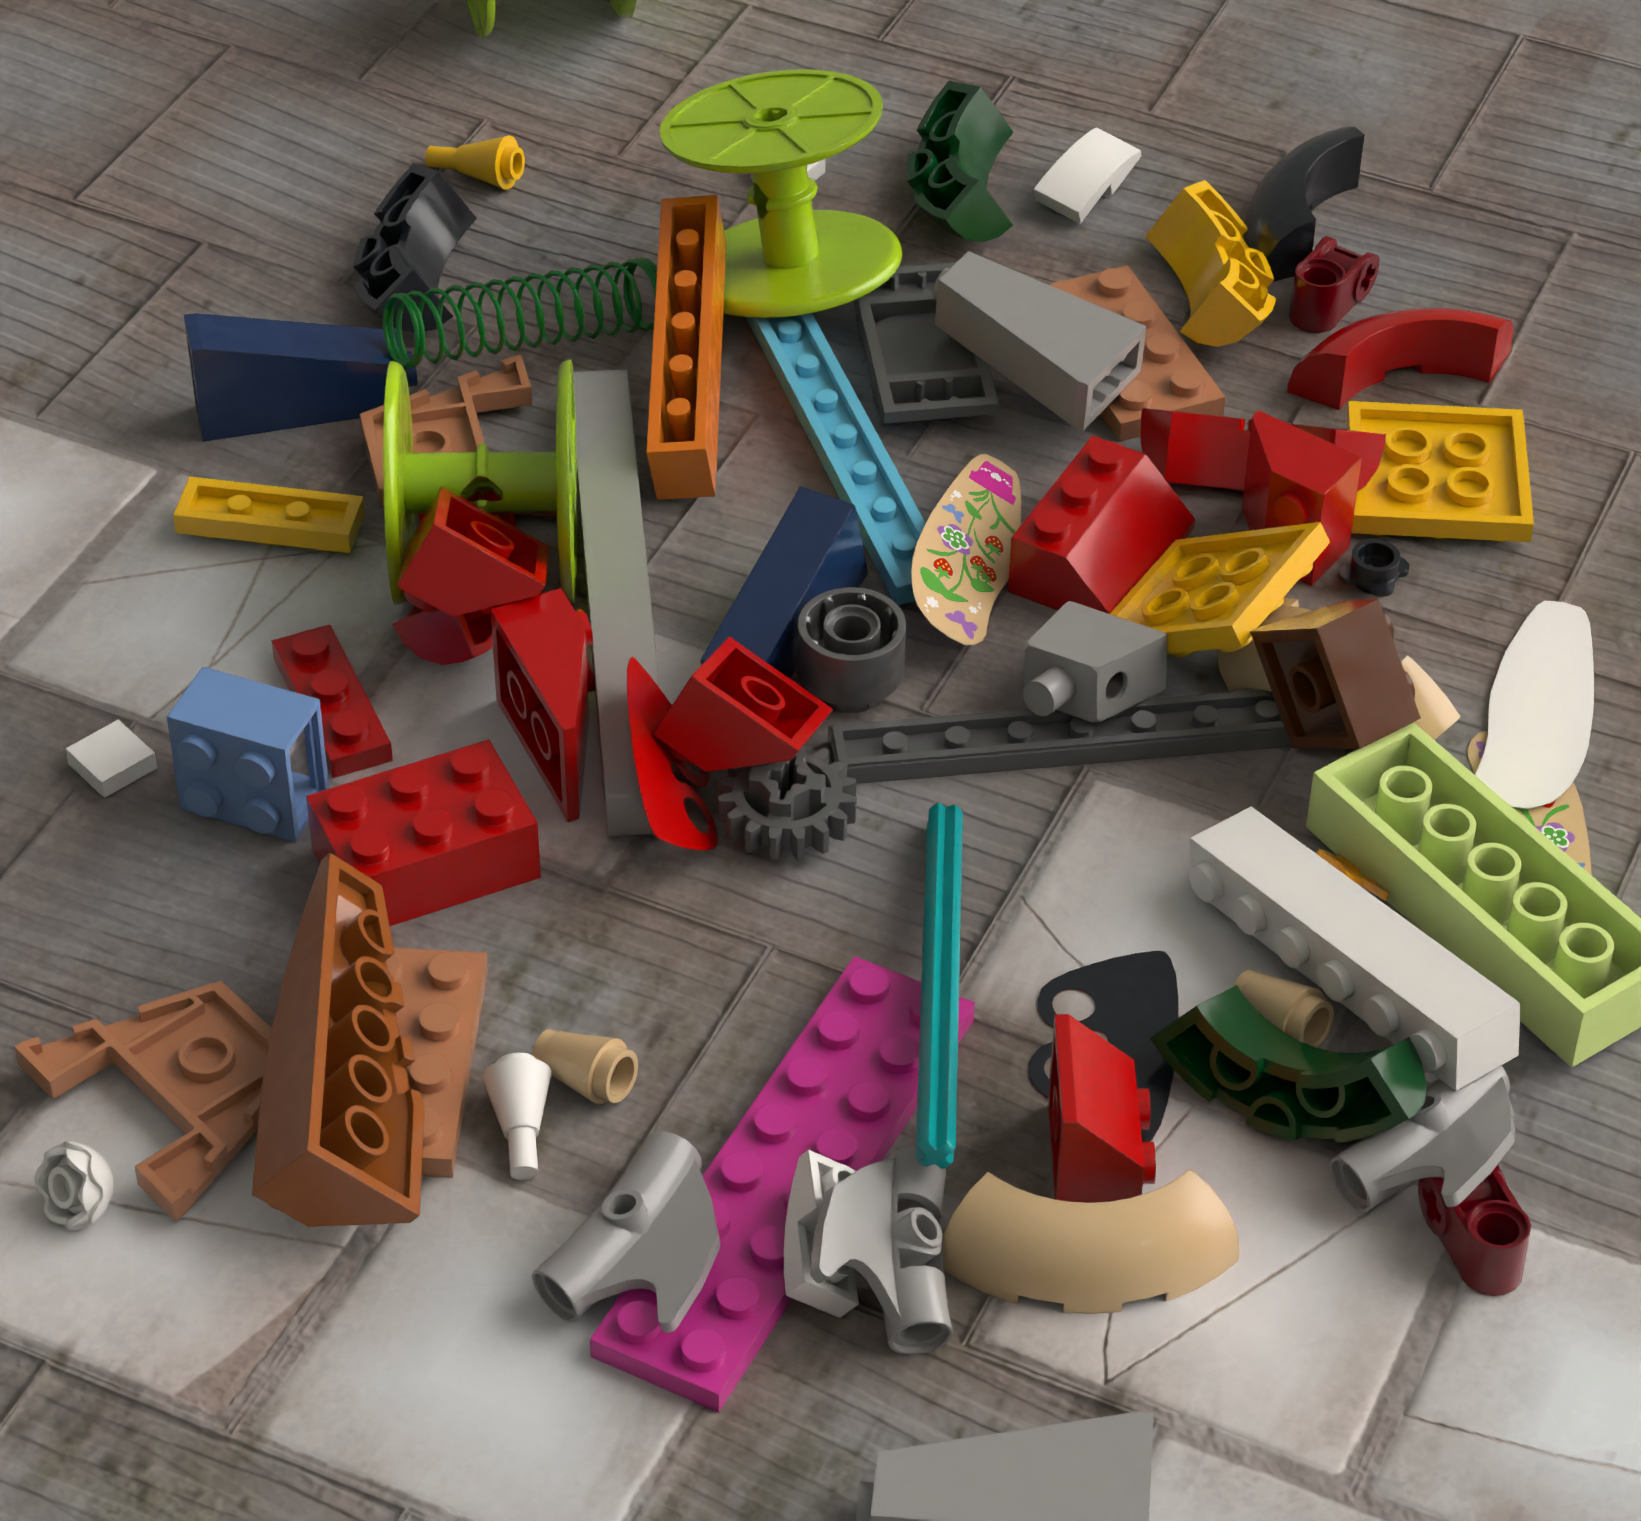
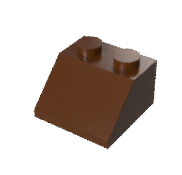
M1379 599L1342 601L1250 631L1292 748L1361 749L1421 719L1414 700V684L1408 673L1403 669L1393 641L1394 629L1392 622L1382 610Z

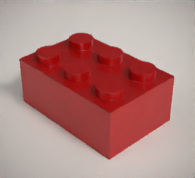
M490 739L306 796L312 851L319 865L327 854L332 853L382 885L389 926L541 878L538 823Z

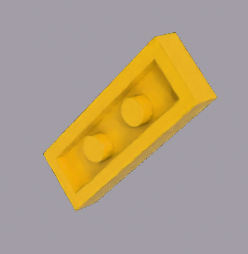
M189 476L173 518L175 533L351 553L365 515L363 496Z

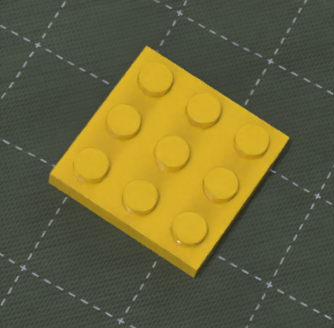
M1348 401L1346 430L1386 434L1385 447L1379 467L1367 485L1357 492L1351 533L1377 536L1432 537L1436 539L1456 538L1496 542H1531L1534 519L1523 410Z
M1321 522L1178 539L1172 543L1110 614L1167 633V654H1171L1173 657H1183L1195 651L1220 649L1221 652L1225 653L1233 652L1243 648L1252 641L1250 631L1258 628L1270 613L1277 610L1283 604L1284 596L1300 578L1312 570V563L1328 546L1330 541Z

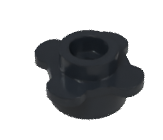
M1367 539L1354 546L1351 562L1340 566L1338 576L1343 583L1355 584L1363 592L1377 597H1386L1394 592V583L1397 579L1408 575L1409 563L1400 557L1399 550L1393 544L1380 539Z

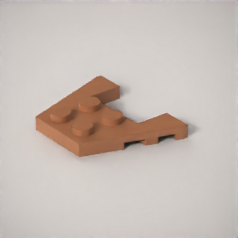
M522 355L501 360L502 370L480 377L476 370L457 377V387L430 396L426 389L411 394L413 452H476L479 444H485L476 413L532 405L531 384ZM384 405L361 413L360 424L379 504L384 507ZM557 512L514 513V515L557 517Z
M222 981L137 1006L139 1015L106 1026L99 1020L94 1019L72 1026L73 1036L41 1045L39 1037H35L14 1046L18 1065L53 1100L109 1065L114 1064L185 1133L179 1139L134 1166L137 1184L174 1221L186 1214L258 1130L261 1088L272 1028Z

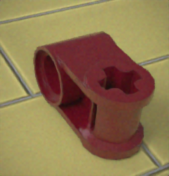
M1329 236L1323 237L1315 249L1303 261L1298 263L1295 269L1289 310V319L1293 325L1301 330L1313 333H1322L1335 328L1338 322L1369 294L1378 274L1379 256L1370 252L1360 255L1339 247L1337 240Z
M1498 1164L1459 1205L1454 1207H1447L1443 1200L1441 1192L1444 1178L1427 1177L1419 1179L1418 1197L1425 1221L1431 1231L1439 1237L1457 1267L1461 1279L1469 1288L1481 1294L1497 1296L1514 1291L1522 1282L1531 1223L1528 1215L1522 1210L1507 1186L1505 1177Z

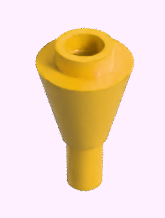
M510 135L461 145L458 148L429 146L425 154V161L428 167L457 169L462 174L504 190H509L513 187L516 180L521 178L525 167L524 152L518 146L515 138Z

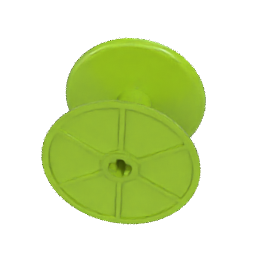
M797 69L757 73L705 88L681 101L664 117L659 130L660 139L664 148L677 160L708 171L740 174L751 173L753 185L747 190L746 200L749 204L756 205L758 218L740 223L724 231L727 244L723 313L744 317L771 318L796 316L827 310L849 303L872 292L885 283L898 269L902 260L901 244L897 236L883 223L851 212L813 210L812 199L817 193L818 186L814 179L808 177L807 165L837 155L854 146L873 131L881 118L883 109L882 97L868 82L848 74L825 70Z
M571 359L561 363L557 376L556 451L489 452L487 445L481 443L478 445L476 452L414 453L411 405L406 373L403 366L398 362H389L384 400L383 490L388 576L391 596L395 605L402 604L407 600L404 596L405 591L398 588L397 583L405 547L414 534L415 514L426 513L441 486L465 500H469L478 491L482 493L494 492L502 500L469 501L489 513L557 512L560 585L569 602L575 603L578 547L577 446L574 375Z

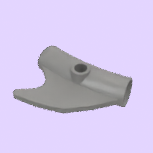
M1499 1066L1457 1091L1438 1078L1426 1089L1425 1103L1415 1116L1387 1131L1362 1138L1330 1160L1333 1180L1343 1197L1352 1207L1366 1213L1411 1181L1427 1177H1442L1444 1182L1441 1194L1447 1207L1459 1205L1494 1170L1515 1142L1514 1110L1508 1095L1510 1081L1504 1068Z
M665 1131L654 1132L648 1135L626 1171L599 1206L565 1243L533 1271L531 1277L536 1291L555 1314L566 1321L576 1322L597 1301L624 1291L641 1288L649 1289L657 1295V1314L661 1330L665 1333H670L677 1329L703 1288L721 1247L713 1202L700 1171L702 1166L701 1157L697 1149L690 1142L677 1134Z
M916 1147L901 1148L892 1152L887 1159L861 1168L825 1192L814 1230L810 1267L811 1277L817 1283H822L831 1277L841 1266L847 1265L858 1271L868 1282L883 1307L884 1322L890 1348L897 1353L906 1355H917L935 1351L946 1345L953 1335L946 1293L942 1248V1213L946 1169H941L935 1164L927 1167L922 1166L915 1157Z

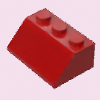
M1092 435L1011 537L1008 592L1057 611L1065 603L1072 601L1110 614L1175 540L1188 537L1194 529L1195 518L1146 454Z

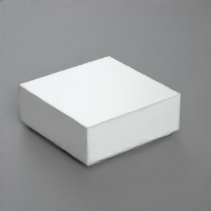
M119 719L65 748L68 764L104 798L157 769L155 752Z

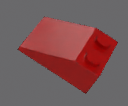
M559 588L542 593L539 596L492 608L490 612L496 701L567 822L580 819L589 727L588 692L595 690L594 675L587 660L586 647L593 644V633L585 612L582 609L574 610L563 590Z

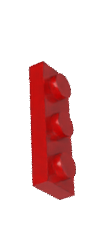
M328 624L271 640L273 658L289 691L320 699L326 763L332 778L392 762L391 742L332 626Z

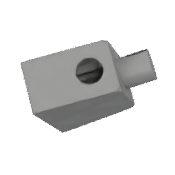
M1068 601L1026 643L1024 649L1023 698L1027 707L1039 716H1047L1058 710L1089 722H1101L1166 689L1167 633Z

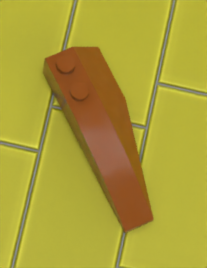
M332 853L327 854L320 862L299 923L281 986L269 1039L261 1088L252 1195L307 1227L411 1223L420 1216L424 1106L421 1092L410 1089L406 1068L415 1059L411 1039L399 1034L396 1013L405 1005L401 984L395 982L386 964V960L395 952L382 885Z

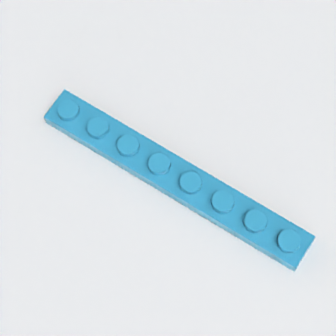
M813 314L771 318L745 317L840 500L855 505L862 542L890 596L897 605L914 602L915 598L911 584L912 558L916 543L926 523Z

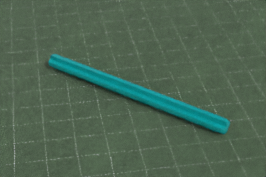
M936 803L929 809L926 826L915 1157L924 1167L935 1164L943 1169L954 1161V1149L956 1148L963 812L955 804L945 807L941 803Z

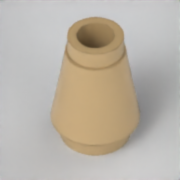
M1253 969L1245 970L1236 979L1233 987L1237 985L1254 1008L1271 1024L1287 1035L1314 1047H1318L1326 1038L1333 1023L1334 1008L1330 1002L1325 1000V996L1320 989L1265 973H1259Z
M546 1029L539 1035L533 1047L532 1056L550 1067L551 1076L598 1105L608 1101L612 1103L622 1101L631 1091L637 1077V1056L633 1051L627 1049L626 1044L621 1039Z

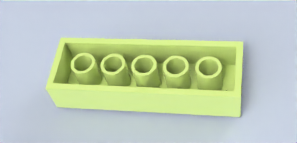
M1414 722L1313 772L1306 828L1336 855L1339 853L1359 868L1362 874L1384 887L1389 892L1387 901L1414 926L1520 1003V1022L1571 1068L1641 1027V918Z

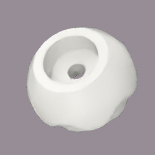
M64 1141V1143L46 1151L43 1163L35 1174V1186L44 1196V1213L46 1217L53 1222L65 1224V1228L68 1230L82 1229L95 1223L106 1211L112 1198L113 1176L107 1161L93 1148L82 1143Z

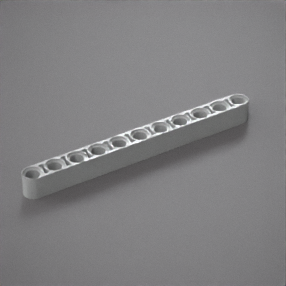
M627 369L574 371L577 488L588 616L593 633L591 651L607 836L609 838L654 835L647 820L638 785L627 705V666L631 657H634L660 688Z

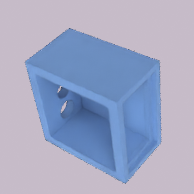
M202 667L167 715L180 809L193 812L201 817H211L242 826L260 834H269L296 842L309 823L306 796L329 789L320 699ZM303 729L309 776L291 771L289 750Z

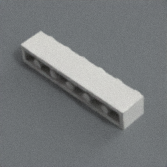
M1252 806L1190 838L1191 868L1189 870V880L1191 888L1201 900L1211 903L1236 922L1244 933L1253 935L1279 955L1287 966L1296 968L1322 988L1330 999L1340 1002L1360 1017L1377 1035L1386 1037L1393 1044L1409 1037L1421 1059L1424 1071L1433 1073L1453 1090L1457 1091L1518 1056L1520 1003Z

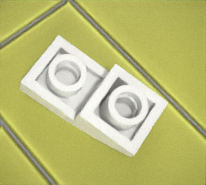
M1096 127L1076 141L1043 176L1034 188L1035 201L1081 224L1104 192L1111 196L1114 194L1140 159L1141 150Z
M808 1149L799 1156L788 1201L784 1238L786 1296L841 1318L859 1304L854 1268L847 1265L841 1266L831 1277L822 1283H817L811 1277L810 1267L814 1230L824 1194L831 1187L855 1173L856 1170Z

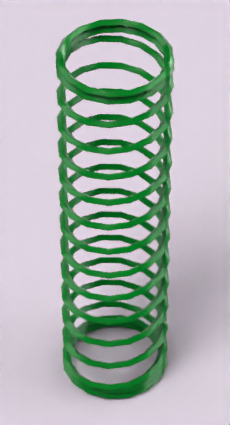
M641 257L628 259L622 264L609 262L602 267L591 264L583 270L571 267L564 273L551 270L544 276L532 273L525 277V279L512 276L505 280V282L499 279H492L485 285L479 282H472L465 288L460 285H452L445 292L440 288H431L425 294L413 290L408 294L394 293L388 298L383 310L382 322L385 342L391 357L396 362L401 364L403 368H413L421 363L423 354L429 362L437 364L441 360L443 352L451 360L457 361L464 349L470 356L476 358L481 354L484 346L490 353L496 355L501 351L503 344L510 350L517 351L521 348L523 340L529 347L537 348L541 344L543 337L549 344L556 345L560 342L562 335L572 342L577 341L582 332L588 338L595 339L599 336L601 329L610 336L617 334L620 327L630 333L636 331L638 327L648 331L650 329L654 330V321L649 324L642 319L641 297L634 280V272L637 266L645 271L651 281L656 299L657 266L649 258ZM611 267L619 268L615 274L614 280L612 279L611 275L606 271ZM591 270L600 271L596 277L595 284L591 277L586 274ZM622 271L625 273L623 281L624 300L627 311L635 322L633 327H627L623 322L622 301L617 288ZM571 273L580 274L576 286L567 277ZM603 274L612 286L613 308L618 320L616 328L613 330H608L603 323L604 312L602 300L598 292L600 279ZM552 276L561 277L556 290L548 280ZM583 277L586 278L593 290V305L598 321L597 330L593 334L589 333L584 326V312L579 296ZM532 279L541 280L537 293L528 283ZM564 280L568 283L574 294V309L579 324L578 332L574 337L570 336L564 328L565 318L560 301V291ZM512 282L522 283L517 296L508 286ZM544 283L547 284L555 299V314L559 333L554 340L550 339L546 334L543 308L540 303ZM492 285L502 286L498 299L488 289ZM525 286L535 301L536 319L540 330L538 340L535 343L531 342L525 333V322L521 308V298ZM474 287L482 289L479 294L478 303L468 292ZM505 289L512 297L516 306V319L520 338L515 346L508 342L505 335V324L501 311V302ZM454 290L462 292L458 306L448 295ZM633 290H634L635 297H636L637 307H636L635 300H634ZM485 292L492 300L496 309L500 341L495 349L489 346L485 337L482 317V302ZM433 293L442 295L438 309L435 308L432 301L428 298ZM465 295L472 303L476 313L480 344L476 352L470 350L465 340L462 321V306ZM413 296L422 298L419 307L411 299ZM445 298L453 308L457 319L460 347L456 355L450 353L445 343L442 325V309ZM401 300L396 319L398 348L394 335L393 313L396 302ZM425 301L432 310L437 323L439 352L436 358H432L429 355L425 346V329L422 320ZM404 305H406L414 327L415 346L412 359L407 355L402 338Z

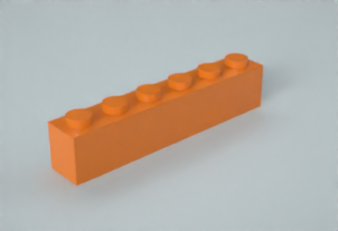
M718 195L661 199L646 452L657 500L714 497L716 493L727 244Z

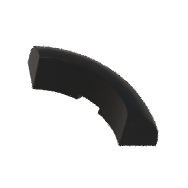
M1342 127L1328 131L1300 144L1272 167L1259 183L1248 209L1245 221L1248 230L1245 232L1244 241L1249 248L1264 253L1271 268L1274 281L1294 277L1298 263L1303 261L1313 251L1316 218L1312 211L1325 200L1342 192L1358 188L1365 134L1356 127Z
M413 163L382 200L374 212L380 223L373 234L360 239L355 254L353 267L360 274V282L354 285L355 290L365 305L382 320L386 302L394 293L408 294L413 290L425 294L431 288H438L439 279L449 255L463 234L477 219L439 171ZM433 293L428 298L432 301L435 308L438 309L440 300L438 294ZM413 296L411 299L419 307L422 298ZM398 300L394 306V328H396V319L401 300ZM425 301L422 320L425 331L437 329V323L432 310ZM404 305L402 330L414 333L410 313L406 305ZM444 305L442 309V325L454 317Z

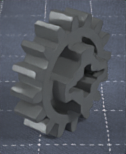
M804 745L791 761L728 769V776L720 777L718 781L719 822L727 823V837L730 840L745 836V851L748 853H752L761 846L769 848L770 860H777L782 850H791L797 861L804 860L805 848L812 846L815 850L824 854L829 852V837L841 841L847 838V824H854L856 821L857 782L855 778L847 777V764L845 761L829 764L828 749L822 748L811 755L806 753Z

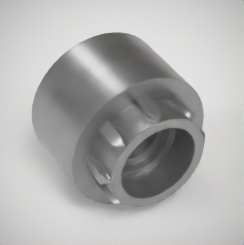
M857 587L829 590L811 599L802 609L798 619V675L803 686L811 694L836 711L857 713L876 707L899 687L904 677L906 620L901 608L892 599L879 592Z

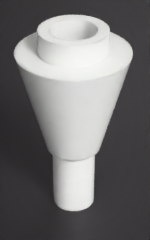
M510 1053L500 1057L496 1063L490 1065L484 1071L482 1078L504 1137L508 1140L510 1175L517 1180H529L538 1175L536 1137L540 1130L551 1079V1069L546 1063L537 1060L530 1054Z

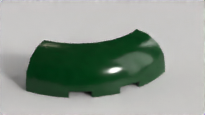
M948 81L935 97L918 125L916 131L922 139L917 151L908 154L906 167L907 182L913 188L914 199L917 204L939 226L955 236L972 241L985 242L1000 237L1013 226L986 189L992 165L1006 141L1013 134V131L982 87Z
M1237 985L1200 1003L1150 1037V1040L1165 1061L1202 1098L1208 1102L1216 1098L1230 1109L1247 1118L1246 1125L1268 1134L1291 1140H1297L1302 1136L1335 1139V1142L1367 1138L1387 1131L1415 1116L1425 1103L1427 1082L1421 1059L1409 1037L1391 1046L1369 1052L1343 1053L1316 1048L1287 1035L1271 1024L1246 999Z

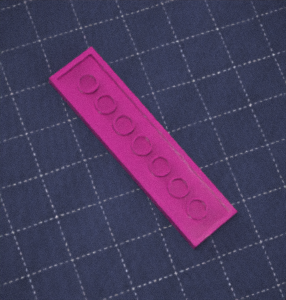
M856 956L853 957L703 1174V1179L714 1206L721 1247L703 1288L675 1331L670 1333L663 1332L658 1322L656 1293L649 1289L641 1288L624 1291L590 1338V1356L720 1412L793 1299L786 1296L784 1238L788 1201L799 1156L809 1149L858 1171L885 1158L917 1109L921 1003L920 981ZM959 997L958 1044L974 1021L975 1002Z

